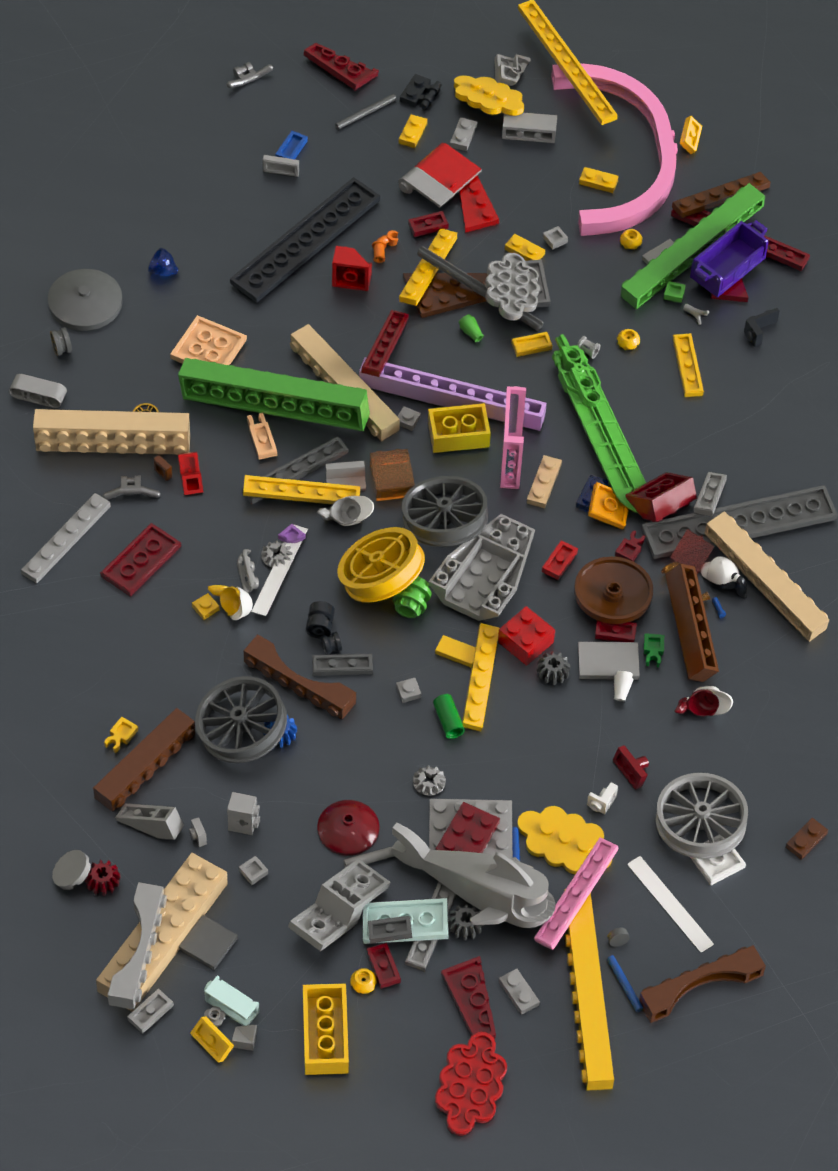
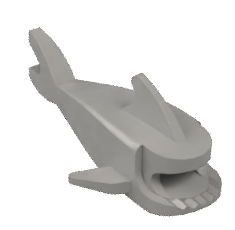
M397 822L393 826L392 834L398 840L393 845L391 853L403 863L424 870L462 899L482 910L470 919L472 925L500 924L505 921L522 928H532L545 923L553 915L555 900L552 894L548 892L549 883L547 878L541 872L533 869L532 866L520 862L516 857L509 859L500 852L491 855L463 851L430 850L426 843L407 827Z

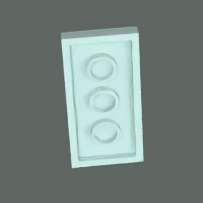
M447 898L373 902L366 904L363 908L364 944L370 943L368 921L410 916L413 938L387 942L448 939Z

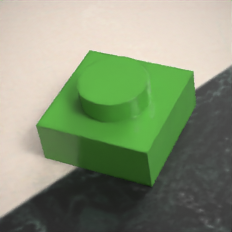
M668 281L664 299L682 303L686 285Z

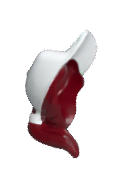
M704 686L697 688L690 697L681 698L674 712L683 714L688 709L697 716L724 714L731 709L733 699L715 686Z

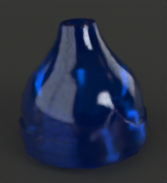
M159 248L148 266V272L157 276L176 275L179 271L173 256L164 248Z

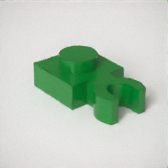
M645 633L643 654L647 655L646 666H649L651 660H655L657 667H660L661 656L664 654L665 635Z

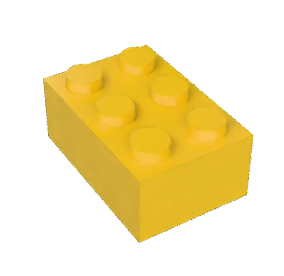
M485 403L428 409V427L433 453L490 447L491 432Z

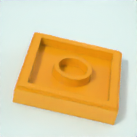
M596 482L593 486L588 516L623 530L626 526L628 508L618 500L611 487Z

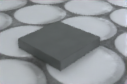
M202 915L179 945V950L215 970L237 941L238 935Z

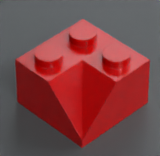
M336 246L332 261V286L368 291L372 276V263L366 262L354 248Z

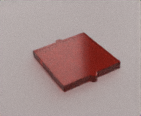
M687 529L670 558L679 564L694 566L698 574L715 546L704 540L703 536H698Z

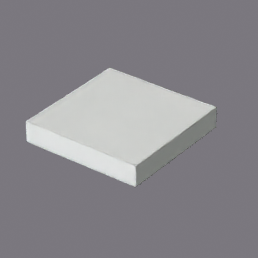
M720 834L713 837L715 842L725 839ZM735 848L727 854L716 858H691L710 885L742 870L746 866V863Z

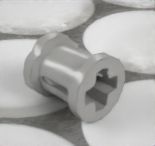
M582 336L577 344L579 349H583L584 353L588 354L591 359L597 356L601 346L599 343L595 344L587 340L585 336Z

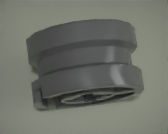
M66 327L60 328L59 331L51 330L50 336L55 354L60 356L64 352L71 353L72 346Z

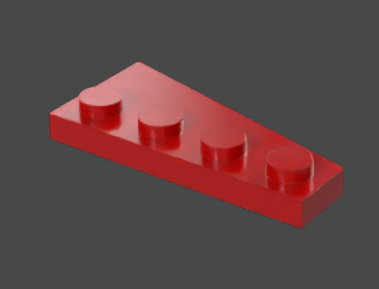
M477 175L459 191L465 233L499 224V218Z

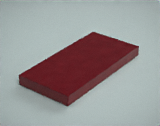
M150 523L100 572V577L131 597L181 547V542L153 523Z

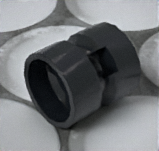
M323 601L311 603L306 624V633L311 637L321 639L323 635H331L335 608L330 603Z

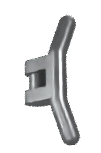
M247 62L242 67L233 68V73L237 80L228 81L226 85L228 88L243 86L271 72L273 66L269 64L255 72L252 64Z
M141 475L135 476V478L121 476V487L104 493L102 497L109 500L120 495L143 494L159 498L161 494L157 490L141 486Z

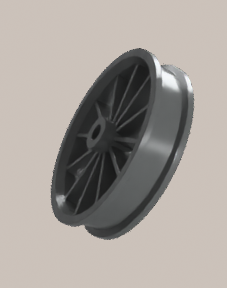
M440 476L424 480L413 486L403 498L404 528L411 531L418 542L430 546L448 547L468 542L478 536L487 525L488 509L486 494L479 485L461 477ZM445 493H454L451 498L445 497ZM443 494V497L438 499L435 495ZM451 523L456 527L447 529V525ZM440 524L445 525V529H436V528H437Z
M241 676L221 682L204 696L196 712L195 725L200 739L212 756L228 763H245L264 756L279 743L287 726V712L279 693L270 683L257 677ZM247 691H256L246 705ZM241 692L240 706L235 707L229 696ZM264 694H267L271 697L265 702L257 705L261 698L264 696ZM227 697L233 709L229 711L217 704ZM277 705V713L261 714ZM212 710L225 715V717L208 718ZM275 721L271 729L258 724V722ZM221 725L206 734V726ZM253 728L266 735L256 742L250 730ZM237 733L235 749H225ZM243 733H248L254 744L241 748ZM225 734V736L218 745H215L211 742L214 739Z

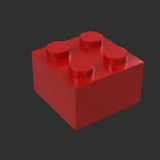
M526 606L499 629L498 643L527 666L554 643L555 629Z

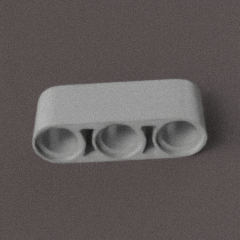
M17 374L9 388V394L14 398L52 408L60 407L67 392L66 387L60 383L25 374Z

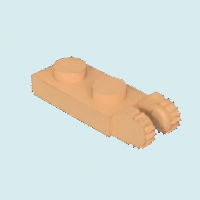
M258 414L259 424H254L251 415L247 416L249 431L258 459L277 456V449L264 414Z

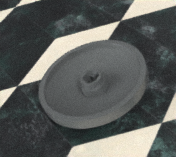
M78 269L62 275L52 284L48 293V306L53 318L61 325L73 330H95L106 326L117 317L122 307V291L117 281L107 273L95 269Z

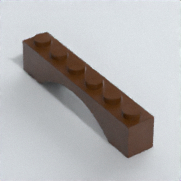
M258 634L243 650L246 665L256 668L264 676L271 677L281 686L288 687L299 697H305L313 705L325 709L334 717L337 716L343 720L356 704V692L340 682H317L296 674L281 660L274 644Z
M754 945L748 948L742 947L731 955L726 954L719 957L717 961L703 963L693 971H684L674 979L668 978L657 986L646 987L640 992L639 1001L649 1022L652 1023L669 1016L678 1000L691 989L708 982L722 980L747 983L763 976L766 965Z

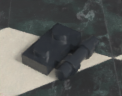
M415 74L400 95V102L413 107L420 103V107L426 109L433 103L434 96L439 94L442 84L436 81L435 84L431 85V79Z

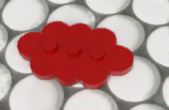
M486 1032L473 1034L467 1045L457 1044L452 1046L447 1053L446 1062L448 1065L441 1070L439 1075L441 1087L435 1094V1104L440 1111L447 1114L446 1125L449 1131L458 1136L471 1132L475 1122H489L496 1112L495 1101L503 1093L501 1080L507 1073V1063L502 1056L495 1053L496 1042Z

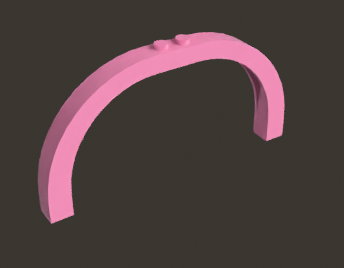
M581 64L600 91L623 98L634 105L646 117L653 130L660 162V172L657 179L638 198L616 207L579 210L578 225L580 236L609 234L631 228L643 222L664 204L673 186L678 148L677 143H674L675 133L674 130H671L668 115L659 99L651 90L638 80L620 71L604 66ZM552 65L551 78L553 89H575L560 67Z

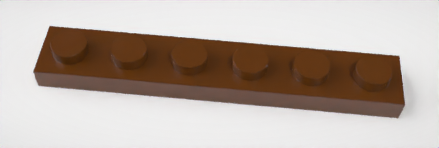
M758 172L673 201L672 208L681 218L724 204L727 198L733 197L741 187H745L749 183L761 191L770 188L771 182L762 172Z

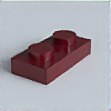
M443 211L408 219V225L414 237L437 232L440 228H449V223Z
M597 620L595 639L634 642L637 623L610 624Z
M387 943L367 948V955L380 989L401 983L399 972Z

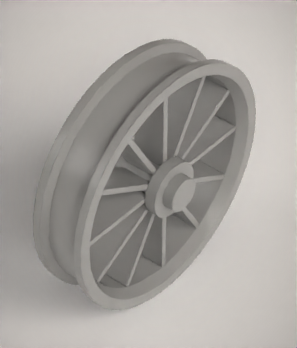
M709 773L683 775L671 781L659 795L656 827L662 840L674 851L691 858H716L732 851L742 841L747 826V802L742 792L723 777ZM694 788L707 789L704 802H699ZM689 789L694 804L679 792ZM710 790L721 793L711 804L707 803ZM672 797L682 806L668 804L667 802ZM727 798H729L734 803L732 805L718 807ZM663 812L681 816L664 819ZM739 812L740 819L723 815ZM686 824L677 833H674L669 828L676 825ZM720 824L736 827L737 829L732 834ZM693 827L696 828L693 842L681 838ZM709 827L725 839L715 842ZM699 830H705L710 843H696Z

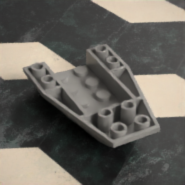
M500 514L488 523L478 536L463 543L445 558L429 580V586L444 605L473 619L481 621L498 617L517 591L535 529Z

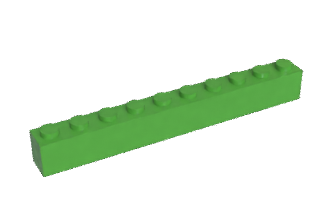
M750 183L745 187H741L733 197L727 198L723 205L719 208L716 207L708 217L702 218L697 226L690 228L682 238L676 239L673 245L668 249H664L656 259L650 260L646 267L639 269L631 279L625 280L621 286V297L637 310L663 289L668 281L674 280L690 267L693 259L737 223L740 221L745 222L764 207L765 195Z

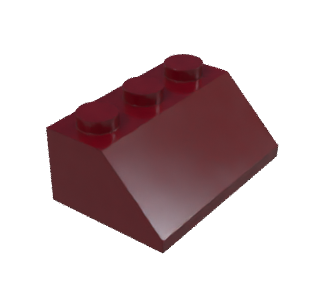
M665 472L627 493L626 499L643 519L659 522L663 520V517L676 513L679 508L688 506L690 502L697 499L693 477Z

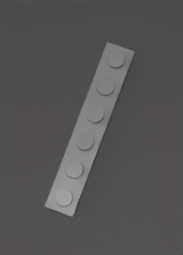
M94 493L21 569V574L37 584L111 507L110 502Z

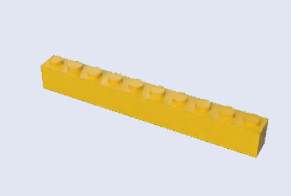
M590 892L568 926V934L565 935V946L570 949V953H567V964L572 966L569 980L570 985H574L572 1004H576L577 1011H574V1022L579 1024V1030H576L577 1043H581L582 1049L579 1050V1062L584 1065V1069L581 1070L582 1083H586L587 1091L613 1089L614 1083Z

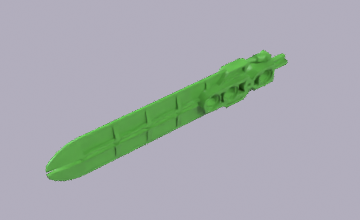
M561 334L555 338L560 350L554 351L552 355V360H554L555 366L558 367L559 380L573 403L614 494L624 506L633 512H637L626 499V494L646 483L600 386L601 381L596 370L588 364L584 350L579 349L578 345L570 346L566 337Z

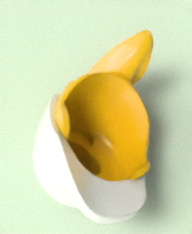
M208 586V590L213 595L220 596L221 606L232 620H239L247 616L252 610L253 603L250 595L240 587Z

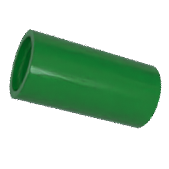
M443 694L433 700V705L446 738L453 739L461 736L465 729L450 694Z

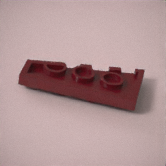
M314 43L304 50L303 55L354 90L377 77L379 70L375 68L372 70L366 68L364 63L359 62L357 64L350 61V57L336 55L334 50L318 43Z

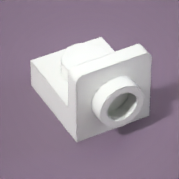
M611 782L607 789H602L599 796L590 792L587 805L593 811L606 814L617 797L618 786Z

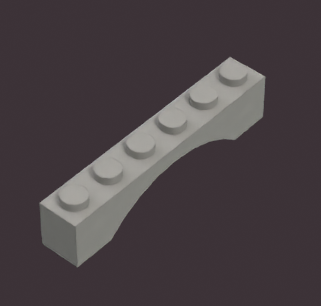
M138 882L133 902L134 911L142 928L141 938L131 960L112 977L108 992V1002L111 1006L134 1010L136 1002L141 1000L142 989H140L141 983L146 981L147 970H145L146 964L151 962V945L156 943V926L160 927L162 914H160L161 908H165L167 895H164V888L162 886Z

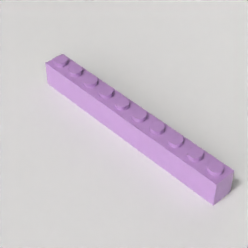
M386 363L380 377L361 373L362 366L360 368L359 377L372 389L443 407L485 403L487 417L504 422L506 392ZM525 397L523 427L540 431L545 419L547 403Z

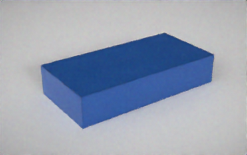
M291 131L276 152L275 157L296 159L307 143L308 136Z

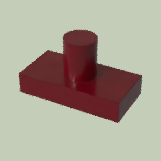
M625 745L618 747L613 757V762L635 790L642 788L648 776L644 771V768L649 766L648 759L645 756L635 759Z

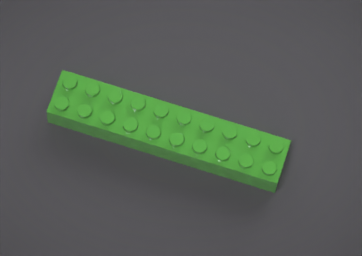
M190 358L184 359L178 374L182 396L186 400L364 431L370 415L367 390L358 387H349L341 384L326 383L324 381L309 380Z

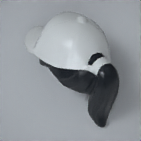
M716 557L711 562L702 564L701 575L705 579L723 589H736L740 597L747 598V582L744 577L739 575V569L734 562L725 557Z

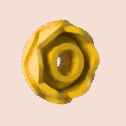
M628 229L621 234L620 243L626 249H637L642 244V236L637 230Z
M624 329L617 336L618 345L624 350L635 349L640 344L638 333L632 329Z
M361 968L352 974L350 984L357 993L366 994L373 991L377 984V978L373 971Z

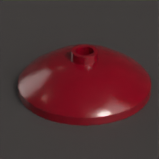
M341 800L329 805L321 813L317 824L318 836L322 844L336 854L344 856L358 855L370 849L376 842L379 835V820L375 812L366 804L355 800Z

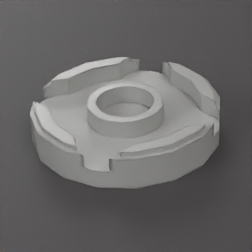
M72 850L64 854L53 869L52 879L54 883L63 890L73 889L72 886L80 885L90 871L89 857L80 850Z

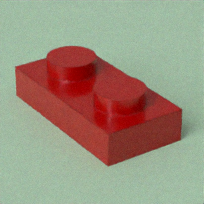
M561 540L543 565L542 572L559 580L577 555L578 548Z

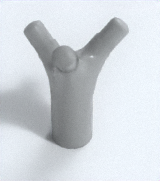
M685 304L683 308L684 311L692 314L697 319L698 325L702 324L700 316H707L709 314V310H699L689 304Z

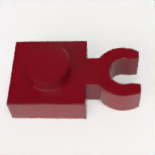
M632 531L630 540L624 538L616 549L615 556L634 562L641 552V545L645 541V535L637 539L635 538L636 531Z

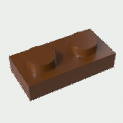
M811 818L786 843L785 848L802 860L827 835L828 829L814 818Z

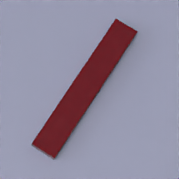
M395 310L390 311L362 366L361 373L380 377L408 321L409 314Z

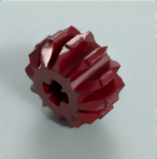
M101 859L99 864L92 862L88 876L85 878L89 891L94 890L95 895L102 892V895L105 896L106 891L113 894L114 888H118L121 878L118 867L116 865L111 866L110 861L104 864Z

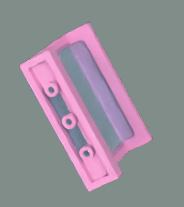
M507 386L500 488L519 489L524 441L522 431L526 397L525 387Z

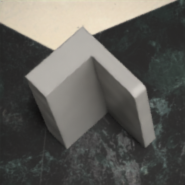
M364 461L326 464V483L360 486V491L366 490Z

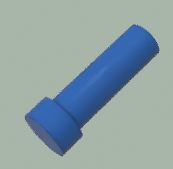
M714 597L712 601L718 612L717 614L719 618H723L726 616V613L722 609L718 598Z

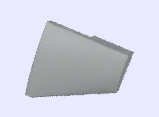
M497 54L494 58L496 82L504 83L508 86L515 85L530 62V58L517 54L514 58Z

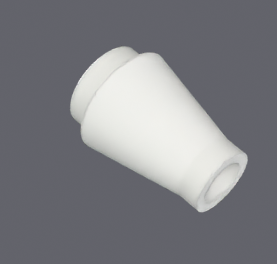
M626 671L616 672V675H614V700L626 701L627 694L634 680L632 673Z

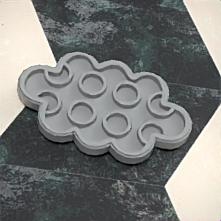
M516 253L505 254L502 261H492L489 263L486 271L488 276L485 280V287L487 288L485 298L489 304L499 307L501 316L508 320H518L522 317L523 312L534 311L538 304L537 296L540 291V287L537 284L538 272L534 268L526 266L525 259Z

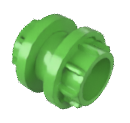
M417 577L407 588L394 595L393 603L396 606L395 610L407 618H416L425 613L427 608L426 602L432 596L428 582L421 577Z

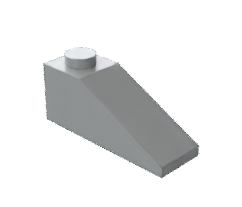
M125 803L115 817L117 821L159 839L175 840L184 827L176 807Z

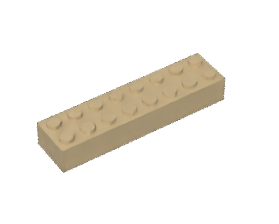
M35 409L33 431L36 451L158 455L189 453V413Z
M194 853L189 855L164 889V895H167L166 906L161 908L160 914H162L160 927L156 926L157 939L155 945H151V962L146 964L145 967L147 977L145 983H141L140 989H142L140 1002L179 951V945L201 916H205L228 884L226 871ZM140 922L96 979L97 992L107 998L113 975L126 966L138 948L142 931ZM136 1002L135 1009L140 1004V1002Z

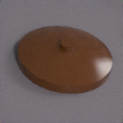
M602 557L587 563L579 571L575 579L574 595L579 607L590 617L604 623L622 624L636 620L648 610L653 598V583L648 573L637 563L621 557Z

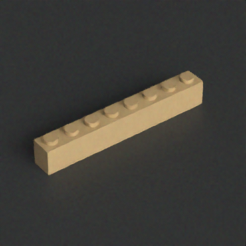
M309 324L291 334V349L295 353L297 352L303 362L308 364L313 369L315 375L320 376L324 382L367 390L370 415L366 426L373 436H377L382 442L399 431L400 419Z
M724 511L707 523L705 529L706 536L735 563L737 568L809 642L827 629L829 623L827 614L821 611L814 601L802 592L800 586L794 583L788 577V574L775 564L772 557L767 556L762 551L761 546L755 543L748 533L736 524L732 516H729Z

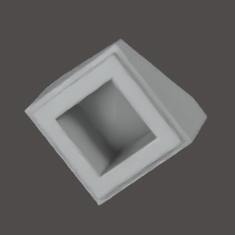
M257 1025L236 1027L232 1037L233 1048L253 1051L257 1035Z

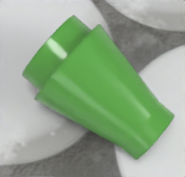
M468 314L460 319V329L471 337L474 342H478L484 337L475 317Z

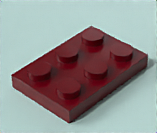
M463 802L435 850L483 853L500 823V818Z

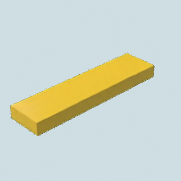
M691 333L673 335L672 340L684 397L703 396L704 391Z

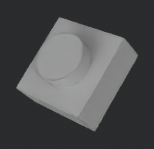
M559 226L543 233V239L552 250L568 243V237Z
M404 406L397 416L400 419V426L413 431L421 418V413Z
M416 678L396 682V688L402 703L421 698L422 694Z
M199 817L192 819V828L189 829L192 840H196L199 847L207 845L206 833Z
M256 856L239 866L240 873L251 885L268 875V869Z

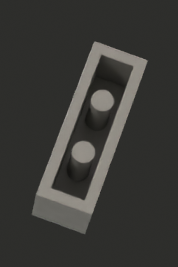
M522 113L517 116L504 114L502 139L555 143L557 115Z

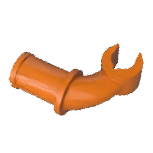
M391 230L387 235L381 236L372 243L374 262L382 263L385 261L384 249L386 244L389 246L397 245V231Z

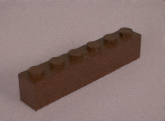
M680 563L665 574L688 678L704 682L718 673L719 668L696 569L694 566Z
M178 708L172 711L93 787L94 798L112 812L117 807H121L125 803L126 798L136 793L140 785L145 780H149L157 768L164 766L168 758L173 753H177L186 740L193 738L195 735V721Z

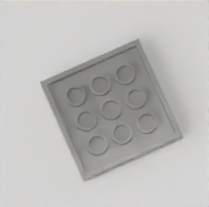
M430 799V850L436 849L461 804L465 802L500 818V823L483 853L495 855L496 852H500L509 859L513 858L512 800Z

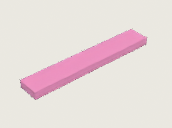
M602 838L598 839L555 905L553 915L542 925L534 937L535 942L554 950L618 851L617 845Z

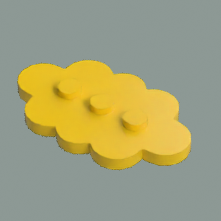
M458 76L454 79L455 97L460 101L467 102L470 107L481 108L484 113L492 115L504 113L517 116L524 111L522 93L510 89L507 84L497 83L495 79L490 77L475 79L471 76Z
M549 806L541 814L535 811H526L519 816L517 821L519 832L527 837L526 849L532 856L544 857L550 866H563L567 872L574 875L598 839H604V831L600 826L593 823L586 824L580 815H567L562 808L557 806Z

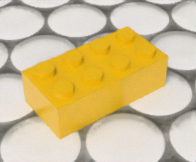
M346 984L303 985L305 1075L348 1074Z

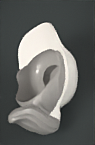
M348 496L335 501L329 510L321 508L317 513L323 520L334 519L340 525L350 526L358 524L369 517L374 510V504L365 496Z

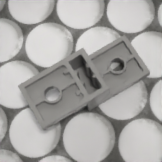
M357 859L323 883L315 903L289 922L288 928L319 951H322L357 925L364 906L387 890L391 882L360 859Z

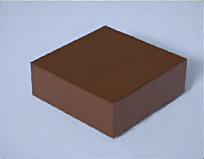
M160 455L154 458V471L166 481L172 478V466Z

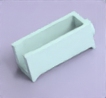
M218 975L213 981L210 980L204 988L205 1001L212 1006L220 1007L221 1011H224L227 1016L242 1026L249 1025L259 1013V1002H253L251 998L225 981H220Z

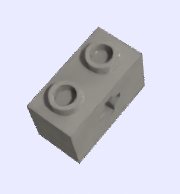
M232 792L227 809L228 831L253 835L254 828H258L260 816H258L260 805H257V797Z

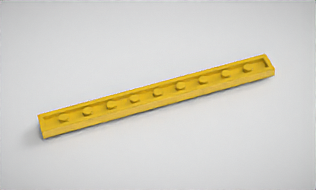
M534 0L518 4V11L599 123L604 125L617 120V113Z

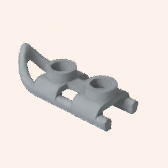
M244 549L237 560V567L243 590L249 594L253 589L258 588L259 579L253 573L255 569L254 562L250 561V557L247 556L251 553V550Z

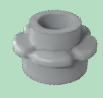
M213 1006L205 1011L204 1017L206 1016L218 1027L225 1019V1012L221 1011L220 1007Z

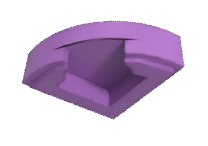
M290 524L278 534V539L286 543H297L306 539V534L293 524Z

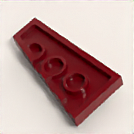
M478 956L441 970L443 980L470 1035L472 1036L477 1032H486L495 1039L496 1031L489 1005L481 957Z

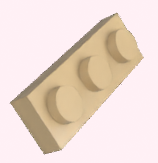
M543 456L529 492L527 504L541 508L546 507L562 465V460Z

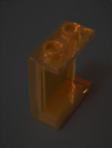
M408 449L370 453V467H372L375 483L376 501L404 498L406 493L415 486Z

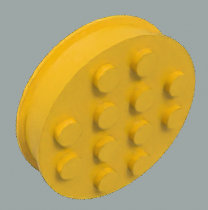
M400 527L384 528L369 533L355 542L342 556L337 574L339 580L345 586L346 592L352 599L367 603L377 602L390 598L407 588L420 574L424 565L425 555L411 531Z

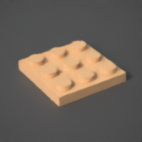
M197 315L171 352L170 359L182 364L185 358L230 365L246 342L247 335Z

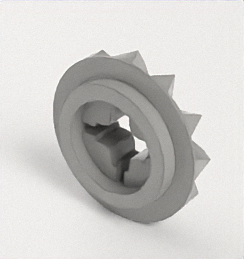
M277 540L275 543L269 542L267 546H263L261 558L267 566L272 568L274 564L278 566L280 561L285 565L284 559L290 561L291 559L287 555L293 554V552L287 551L291 549V546H285V542L279 543ZM280 550V553L282 555L277 554L276 556H274V552L276 553Z
M429 765L425 768L420 767L414 773V788L423 795H436L445 787L446 778L443 771L438 770L437 766L435 768ZM426 776L429 778L433 777V783L430 781L425 782Z

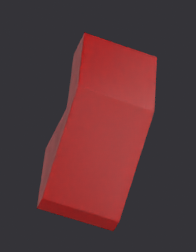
M197 451L178 454L184 495L203 493Z

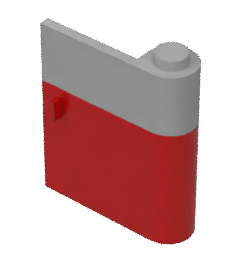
M441 143L399 179V188L402 192L408 194L416 190L440 208L476 177L482 169L448 144Z

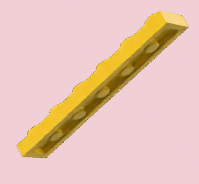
M440 228L428 249L445 259L457 240V232ZM421 259L399 295V302L417 306L437 273L438 268Z
M245 475L243 496L333 504L338 499L344 497L360 496V486Z
M480 623L462 719L465 728L480 732L484 723L500 629L499 627Z

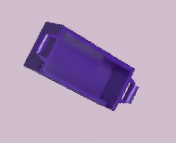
M757 220L748 224L740 221L693 259L690 278L718 298L766 258L769 241L764 235L768 228Z

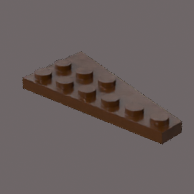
M403 273L405 284H407L413 273ZM436 273L416 308L421 318L487 300L448 274ZM467 273L485 285L487 273Z

